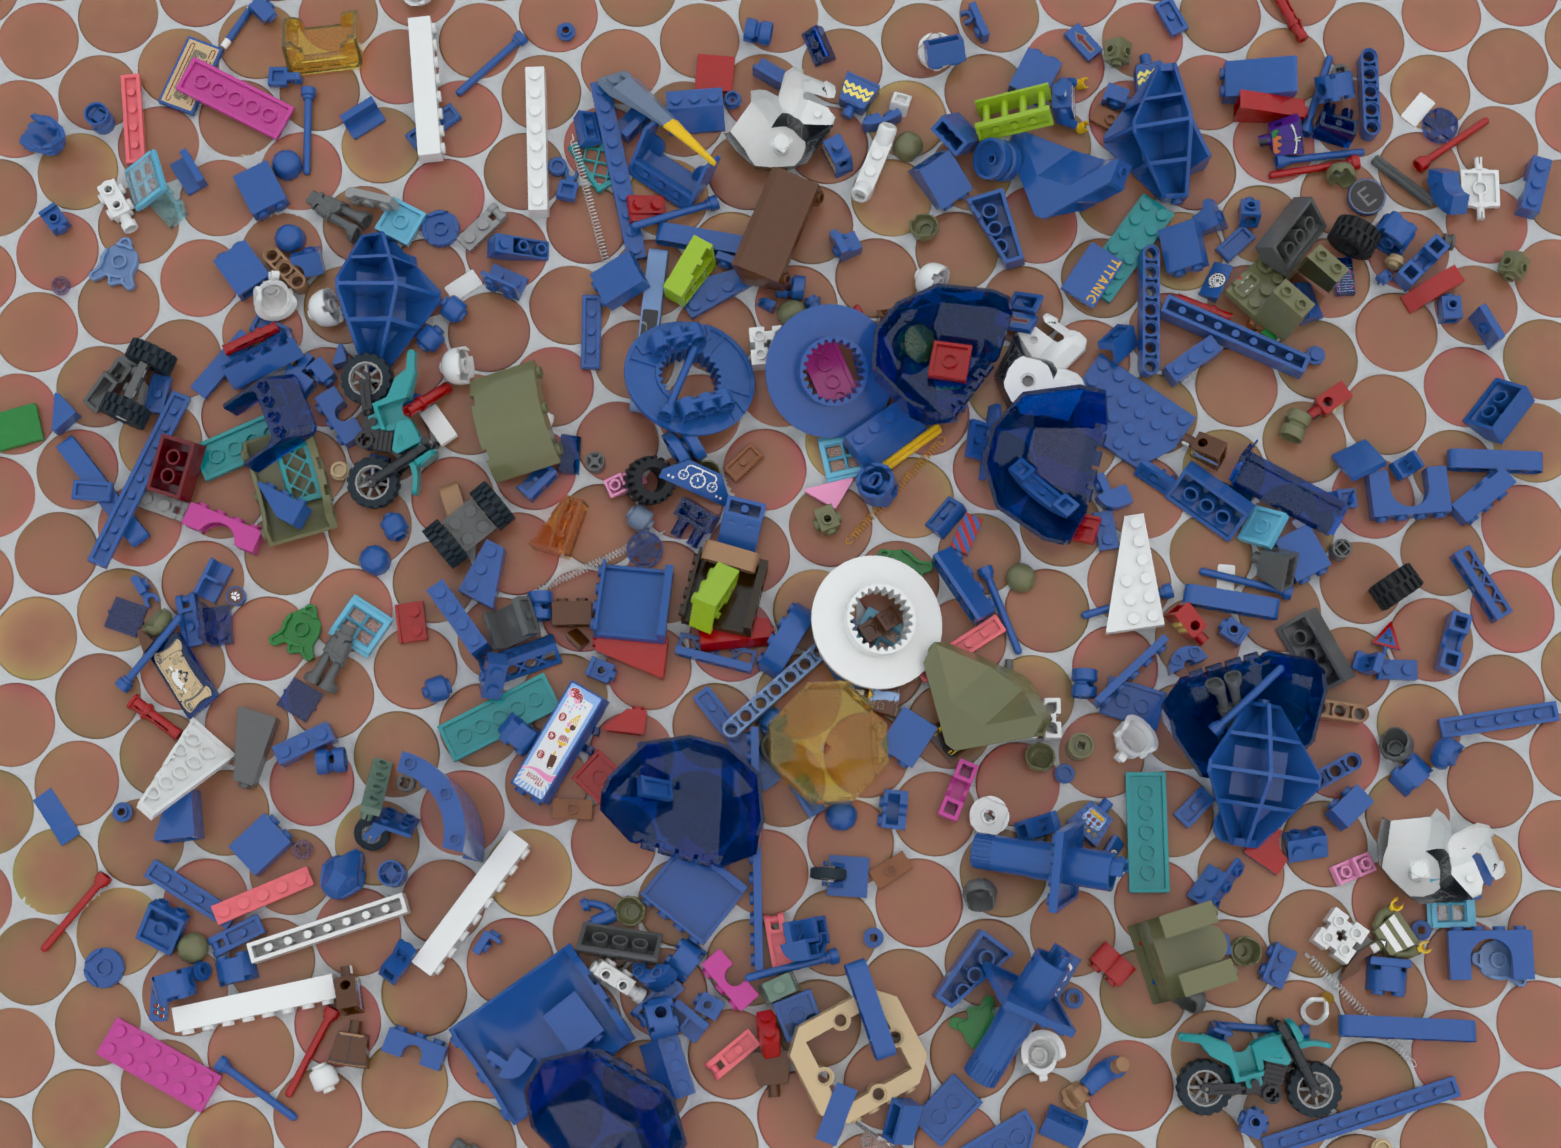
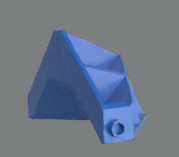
M1177 63L1157 64L1103 136L1104 148L1116 159L1131 165L1130 173L1161 203H1171V205H1181L1189 197L1193 136L1192 109Z
M1027 132L1013 134L1010 140L1020 148L1022 165L1019 170V176L1036 217L1047 219L1073 212H1083L1125 189L1124 185L1132 166L1119 159L1104 160L1074 151Z
M384 231L361 235L335 277V290L357 354H375L384 359L391 367L441 302V290L393 239L385 235ZM368 366L370 373L376 369L373 366Z
M1265 699L1251 702L1239 713L1209 758L1207 769L1229 844L1256 849L1320 790L1322 780L1320 772L1282 707L1270 704V700Z

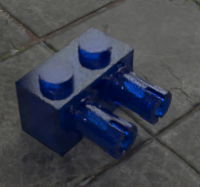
M1327 102L1324 104V109L1315 122L1312 138L1348 149L1356 136L1359 121L1352 119L1354 114L1352 109L1348 113L1349 108H1344L1341 115L1334 114L1336 105L1332 103L1330 108L1331 103Z
M682 497L673 513L678 517V520L670 533L681 539L688 524L693 525L695 529L686 543L691 544L692 547L697 549L704 534H712L721 516L689 497Z

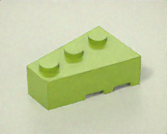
M693 235L669 278L663 285L666 298L685 307L717 266L711 243Z
M720 562L714 568H710L707 579L702 580L698 593L694 592L691 598L693 606L689 626L711 634L714 618L719 619L721 615L719 610L723 604H727L737 585L740 570Z

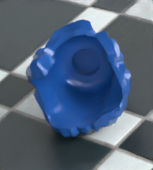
M37 113L30 115L34 122L28 124V129L21 135L19 143L31 152L47 156L59 154L66 144L63 126L51 116L39 115Z

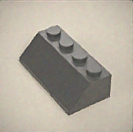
M1293 197L1255 246L1262 262L1285 277L1293 271L1327 227L1313 198Z
M1317 607L1303 612L1276 628L1314 698L1356 676Z
M583 922L576 951L579 954L588 956L608 957L627 962L656 965L659 963L663 934Z

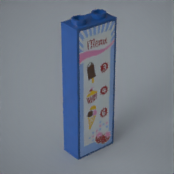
M571 680L512 779L511 784L516 786L514 790L524 796L526 793L531 795L530 800L540 806L542 803L549 805L610 702Z

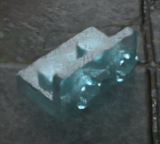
M167 185V191L149 206L170 229H173L189 214L185 210L187 206L180 198L176 200L173 197L175 193Z

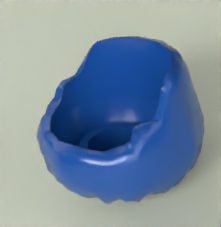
M1440 738L1431 750L1430 757L1433 766L1439 770H1446L1448 766H1454L1460 752L1465 747L1453 738Z

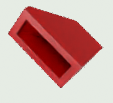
M632 706V709L627 708L607 723L604 730L606 732L645 737L648 712L644 711V707Z

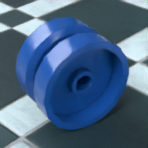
M986 138L978 144L973 154L974 170L979 177L985 180L1008 182L1015 178L1022 165L1020 148L1016 143L1009 140Z
M671 431L662 435L670 455L677 464L687 460L692 461L690 455L697 462L707 457L697 436L678 434L680 437L678 438Z

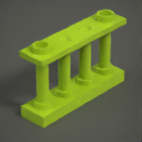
M1049 83L975 100L979 117H983V121L975 123V130L979 141L981 142L986 138H1001L1054 125L1050 106H1046V101L1052 100ZM1038 103V108L1027 110L1028 105ZM1019 108L1020 112L1009 115V110ZM1001 112V117L990 119V115Z

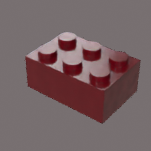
M162 433L146 490L191 502L207 446Z

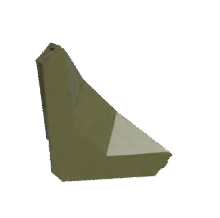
M934 642L929 647L923 664L947 746L957 751L1044 736L1053 718L1028 678L948 642Z

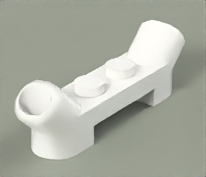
M888 122L879 124L875 138L850 192L851 198L854 201L865 203L872 197L875 185L893 147L897 133L895 125Z

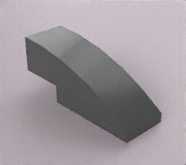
M118 356L109 370L103 371L83 399V402L95 413H99L98 408L106 391L119 394L125 383L130 382L132 379L130 373L135 364L125 356Z

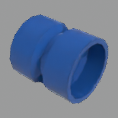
M747 18L743 42L754 44L758 41L759 45L770 46L774 23L764 20L759 23L758 19Z
M93 102L86 106L84 118L96 133L106 135L113 131L116 124L115 118L103 103Z
M795 275L791 277V291H787L786 288L784 292L776 291V298L787 299L790 296L792 300L803 301L806 276Z
M547 590L527 592V596H530L537 621H552V608L550 605L553 601V592Z
M1092 668L1072 669L1071 680L1074 682L1071 686L1072 698L1095 699L1097 697V687L1094 683L1097 682L1098 670Z
M337 747L331 751L329 749L316 750L315 765L317 774H330L331 771L335 773L347 772L348 758L346 748Z
M387 860L378 868V878L386 886L396 888L402 886L407 881L408 871L398 861Z

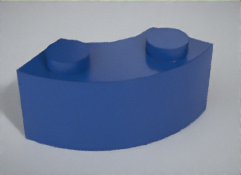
M1447 168L1429 169L1427 183L1435 204L1449 215L1466 214L1470 195L1464 192L1460 185L1459 172Z

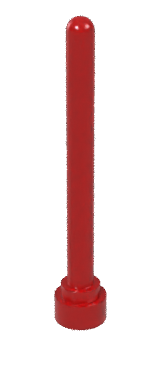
M1484 117L1429 155L1419 156L1413 160L1414 168L1419 173L1424 172L1429 168L1430 162L1489 123V119Z
M1356 154L1350 155L1349 158L1342 161L1271 171L1268 176L1270 179L1327 171L1332 164L1337 162L1351 163L1355 170H1359L1361 166L1360 157Z
M99 871L96 874L92 887L43 943L41 951L47 952L100 888L103 889L112 882V879L106 873Z
M326 1005L323 1011L324 1020L285 1092L286 1097L290 1098L293 1096L331 1022L338 1019L341 1012L336 1008Z

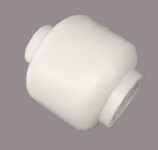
M327 1062L313 1067L309 1075L314 1090L316 1092L323 1091L324 1094L335 1090V1085L339 1082L334 1065Z

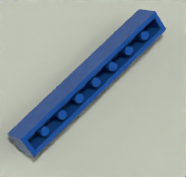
M1168 294L1160 310L1161 320L1203 338L1212 335L1219 345L1297 379H1300L1304 374L1311 358L1308 354Z

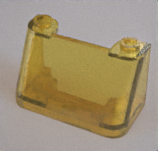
M344 11L340 16L341 24L304 28V24L299 18H283L281 47L289 72H300V75L359 68L363 63L358 11Z

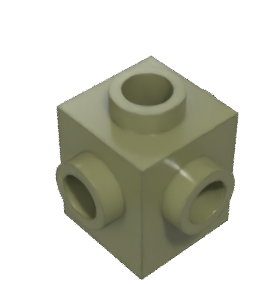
M1122 36L1106 40L1104 62L1111 65L1112 68H1121L1124 65L1130 64L1132 43Z
M1505 251L1501 262L1498 264L1497 271L1505 281H1523L1528 271L1530 260L1522 251Z
M832 503L813 510L815 518L813 525L816 531H820L821 535L826 534L827 536L838 532L837 530L840 529L842 519L839 512L834 511Z

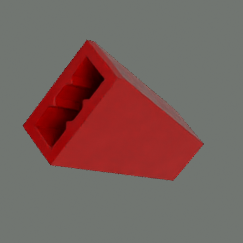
M1240 90L1233 104V122L1270 123L1298 113L1301 122H1303L1304 118H1307L1308 106H1305V99L1249 90Z
M756 617L751 638L712 630L711 634L698 630L700 650L703 652L769 645L767 643L772 633L775 634L774 626H770L769 619Z
M593 636L592 647H595L596 653L659 680H664L669 646L668 638H666L665 644L596 638Z

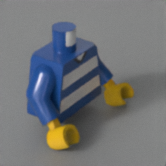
M1061 77L1057 83L1052 84V109L1056 123L1073 130L1076 129L1078 134L1086 133L1089 131L1085 128L1089 125L1088 121L1085 120L1078 123L1075 120V87L1077 90L1089 88V86L1084 84V81H1088V78Z

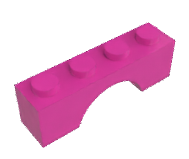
M190 503L181 522L184 526L202 534H205L213 527H228L233 532L234 545L240 550L257 556L264 541L261 527L255 524L248 526L244 524V520L236 516L233 519L226 516L227 513L219 509L212 511L209 509L210 506L205 503Z

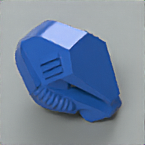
M355 848L342 856L335 855L330 857L322 865L320 884L325 895L334 900H343L361 891L366 880V872L363 869L365 864L363 852Z

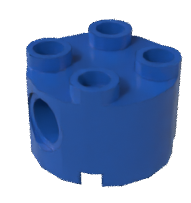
M1351 71L1314 77L1317 104L1327 103L1328 99H1330V102L1340 101L1342 96H1344V99L1355 97Z
M1397 211L1383 215L1376 226L1382 236L1376 248L1387 255L1395 253L1401 256L1416 235V225L1402 218V215Z
M874 462L870 463V466L861 468L857 474L856 486L866 504L872 507L886 508L890 506L897 496L898 483L889 466Z
M191 966L150 978L156 1001H158L159 1005L197 994Z
M671 995L642 1001V1009L645 1010L644 1019L651 1041L667 1038L679 1033L676 1014L672 1015V1008L674 1006Z

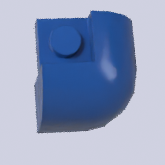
M825 915L782 923L786 943L781 944L780 947L788 959L792 961H805L825 956L826 944L830 943Z

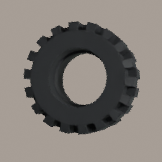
M1349 214L1339 215L1327 236V240L1333 248L1341 254L1357 260L1370 259L1382 238L1379 230L1370 222Z
M655 455L645 456L629 464V468L624 472L627 475L623 477V481H626V484L623 486L624 489H628L626 494L628 497H633L631 499L633 502L638 501V504L651 506L666 501L667 497L673 494L671 490L675 489L676 485L659 477L663 468L671 466L669 462H664V458H658ZM645 470L652 471L657 477L658 483L654 492L648 491L642 484V475Z
M1406 563L1370 587L1368 592L1380 609L1384 611L1416 591L1424 582L1411 564Z

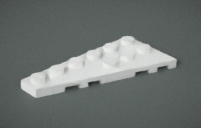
M1144 513L1124 516L1105 635L1164 627L1165 625Z
M192 717L178 742L174 745L162 767L155 775L152 783L141 797L137 808L150 820H153L233 761L235 753Z

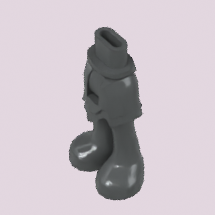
M313 190L306 199V203L311 205V209L315 210L320 217L345 230L347 240L352 244H355L362 235L361 227L366 229L372 223L373 214L367 211H356L350 208V205L344 201L325 195L323 192L318 193ZM346 215L347 217H349V218H351L352 220H354L358 225H356V224H354V223H352V222H350V221H348V220H346V219H344V218H342V217Z
M342 623L339 631H335V634L330 637L323 648L324 652L314 669L306 672L303 679L336 695L338 687L335 684V679L340 668L344 669L352 648V641L355 640L353 636L356 629ZM331 659L333 663L321 681L322 674Z
M1228 671L1224 674V681L1219 677H1212L1205 681L1206 690L1214 694L1218 700L1219 705L1216 707L1221 718L1241 701L1240 686L1242 674L1240 671ZM1224 681L1229 689L1232 703L1227 699ZM1237 716L1228 725H1226L1227 731L1229 730Z

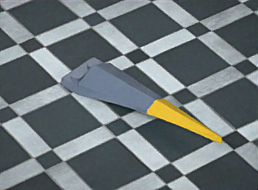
M626 70L599 78L597 84L609 96L652 119L682 140L712 166H715L716 161L639 79L632 77Z

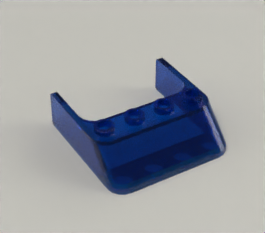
M293 374L263 377L223 404L224 409L236 416L257 402L260 404L271 434V440L265 448L244 461L246 467L257 473L311 438L316 432V422L300 380Z

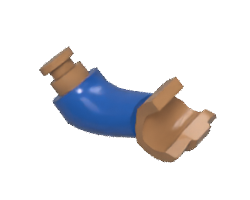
M1123 1056L1104 1058L1095 1064L1079 1082L1074 1081L1061 1091L1064 1098L1062 1101L1073 1111L1077 1110L1090 1100L1089 1096L1092 1097L1105 1085L1122 1077L1129 1069L1128 1059Z

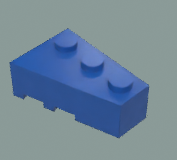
M1500 464L1451 504L1452 512L1450 514L1461 526L1466 523L1471 525L1479 518L1477 516L1479 512L1483 511L1485 513L1492 508V502L1495 499L1500 501L1508 494L1506 490L1517 481Z
M486 539L458 589L461 595L492 611H496L499 587L507 552L503 547Z

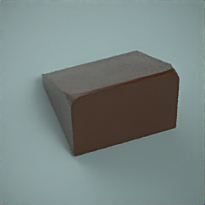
M577 628L565 634L566 639L578 651H581L590 642Z
M138 629L137 635L142 650L145 653L155 640L141 629Z

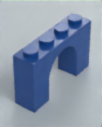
M1446 465L1426 467L1421 471L1424 498L1421 504L1417 506H1405L1395 500L1390 490L1388 470L1375 471L1364 476L1369 521L1386 523L1391 519H1395L1396 522L1407 521V518H1415V520H1425L1431 516H1434V519L1446 518V515L1452 512Z
M443 579L426 590L477 661L486 656V652L493 651V648Z
M1463 926L1451 927V931H1445L1448 980H1472L1471 953L1474 946L1484 939H1494L1506 948L1509 954L1510 979H1535L1532 930H1526V926H1513V930H1505V926H1492V930H1484V926H1471L1472 930L1463 931Z

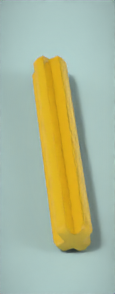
M937 423L882 463L889 466L890 469L894 468L941 434L942 428Z

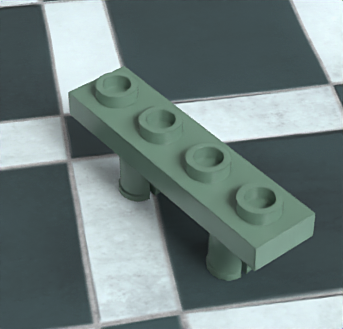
M373 758L359 810L361 811L360 817L365 820L367 814V821L373 820L374 815L379 817L391 773L392 762Z

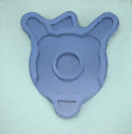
M123 237L109 249L106 248L100 257L99 265L89 273V278L97 282L108 277L107 282L111 287L123 285L128 291L135 290L134 276L139 267V257L133 248L132 240L128 237Z
M1496 940L1488 941L1477 952L1471 954V963L1477 966L1487 978L1498 981L1509 980L1518 987H1524L1527 984V980L1510 979L1509 954L1500 942Z

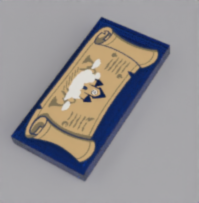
M175 632L152 656L153 664L188 719L195 717L220 697V694L180 632Z

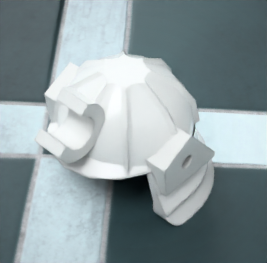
M272 270L268 272L269 280L263 281L260 286H255L253 290L255 312L260 318L267 321L283 320L290 316L297 306V300L293 295L292 288H288L283 281L279 280V271Z
M1128 715L1125 721H1122L1113 732L1115 748L1118 751L1113 758L1119 763H1124L1127 758L1134 759L1139 757L1143 759L1148 753L1158 749V738L1154 730L1139 716Z
M1049 1030L1031 1032L1020 1047L1022 1066L1027 1065L1032 1072L1039 1075V1082L1047 1081V1074L1055 1068L1056 1062L1064 1059L1066 1056L1063 1041L1058 1035Z

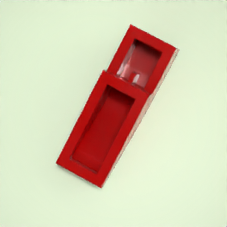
M1453 265L1400 297L1409 314L1457 288L1465 280L1457 267Z

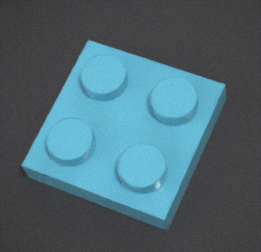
M393 196L400 205L398 211H384L374 229L377 232L384 231L385 235L394 241L409 247L422 223L425 221L427 214Z
M1256 505L1249 514L1237 538L1240 542L1272 550L1289 516L1287 513Z

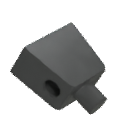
M1273 547L1272 550L1264 549L1261 553L1258 551L1253 553L1251 561L1258 564L1257 576L1279 591L1293 587L1299 557L1298 552Z

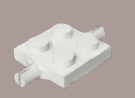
M1475 157V168L1470 170L1461 169L1459 171V182L1464 192L1470 195L1468 208L1476 209L1477 220L1481 219L1482 221L1485 220V209H1498L1500 207L1499 170L1483 168L1482 157Z

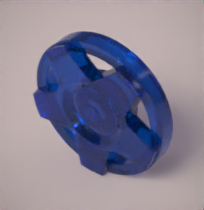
M1433 109L1425 115L1422 121L1423 133L1432 142H1448L1458 131V119L1447 109ZM1426 126L1431 128L1430 133L1427 131ZM1440 135H1442L1443 137H1445V139H1437V138H1438Z
M640 531L628 540L626 553L634 565L648 568L654 566L661 559L663 545L654 533ZM641 535H650V536L647 537L646 539H644ZM632 541H634L635 546L630 548ZM657 541L659 543L660 550L655 548V544ZM632 557H638L639 563L634 561ZM650 558H656L653 562L648 564Z

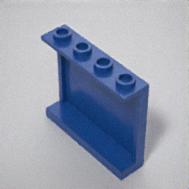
M603 558L602 566L599 565L598 577H601L600 583H596L595 589L598 599L593 602V612L596 613L595 618H591L590 630L594 631V637L665 644L674 565L666 564L665 570L609 565L606 559Z
M685 837L680 843L681 845L640 895L643 896L642 901L651 908L654 905L659 909L657 914L667 920L669 917L675 923L672 926L681 933L684 930L690 934L689 939L698 946L699 943L704 945L748 890V886Z

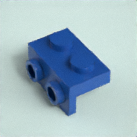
M1311 826L1308 829H1292L1282 833L1283 839L1286 842V856L1289 863L1328 857L1327 835L1322 827Z

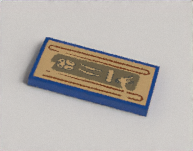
M188 36L158 100L159 104L194 117L200 102L176 91V86L193 57L217 68L224 50Z

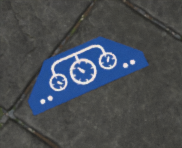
M687 460L663 468L659 475L660 478L722 506L726 505L728 493L722 474L696 462Z

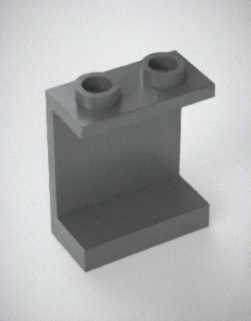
M517 596L511 599L512 604L494 612L483 613L485 625L487 626L494 650L508 649L541 633L530 596Z

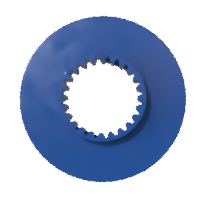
M836 304L813 306L796 313L776 332L766 357V384L774 406L793 427L817 437H843L880 413L886 406L891 396L895 379L894 357L890 344L882 330L862 312ZM831 342L845 345L846 349H851L859 379L855 381L857 387L851 388L852 393H846V397L833 400L818 397L817 393H812L813 389L807 388L809 382L804 381L807 374L803 373V370L807 369L804 362L809 361L806 356L812 355L811 349H817L819 345Z
M678 321L657 325L634 340L624 363L625 386L635 406L653 423L678 434L705 436L724 431L744 416L753 399L755 377L747 355L730 336L708 324ZM696 345L698 351L693 364L700 363L701 368L706 367V372H711L710 378H714L713 393H701L697 397L687 396L677 400L674 405L676 413L673 420L664 421L658 416L661 406L668 402L671 392L670 390H665L666 384H662L663 378L661 376L664 367H668L669 362L674 364L675 360L681 362L682 359L685 360L691 346Z

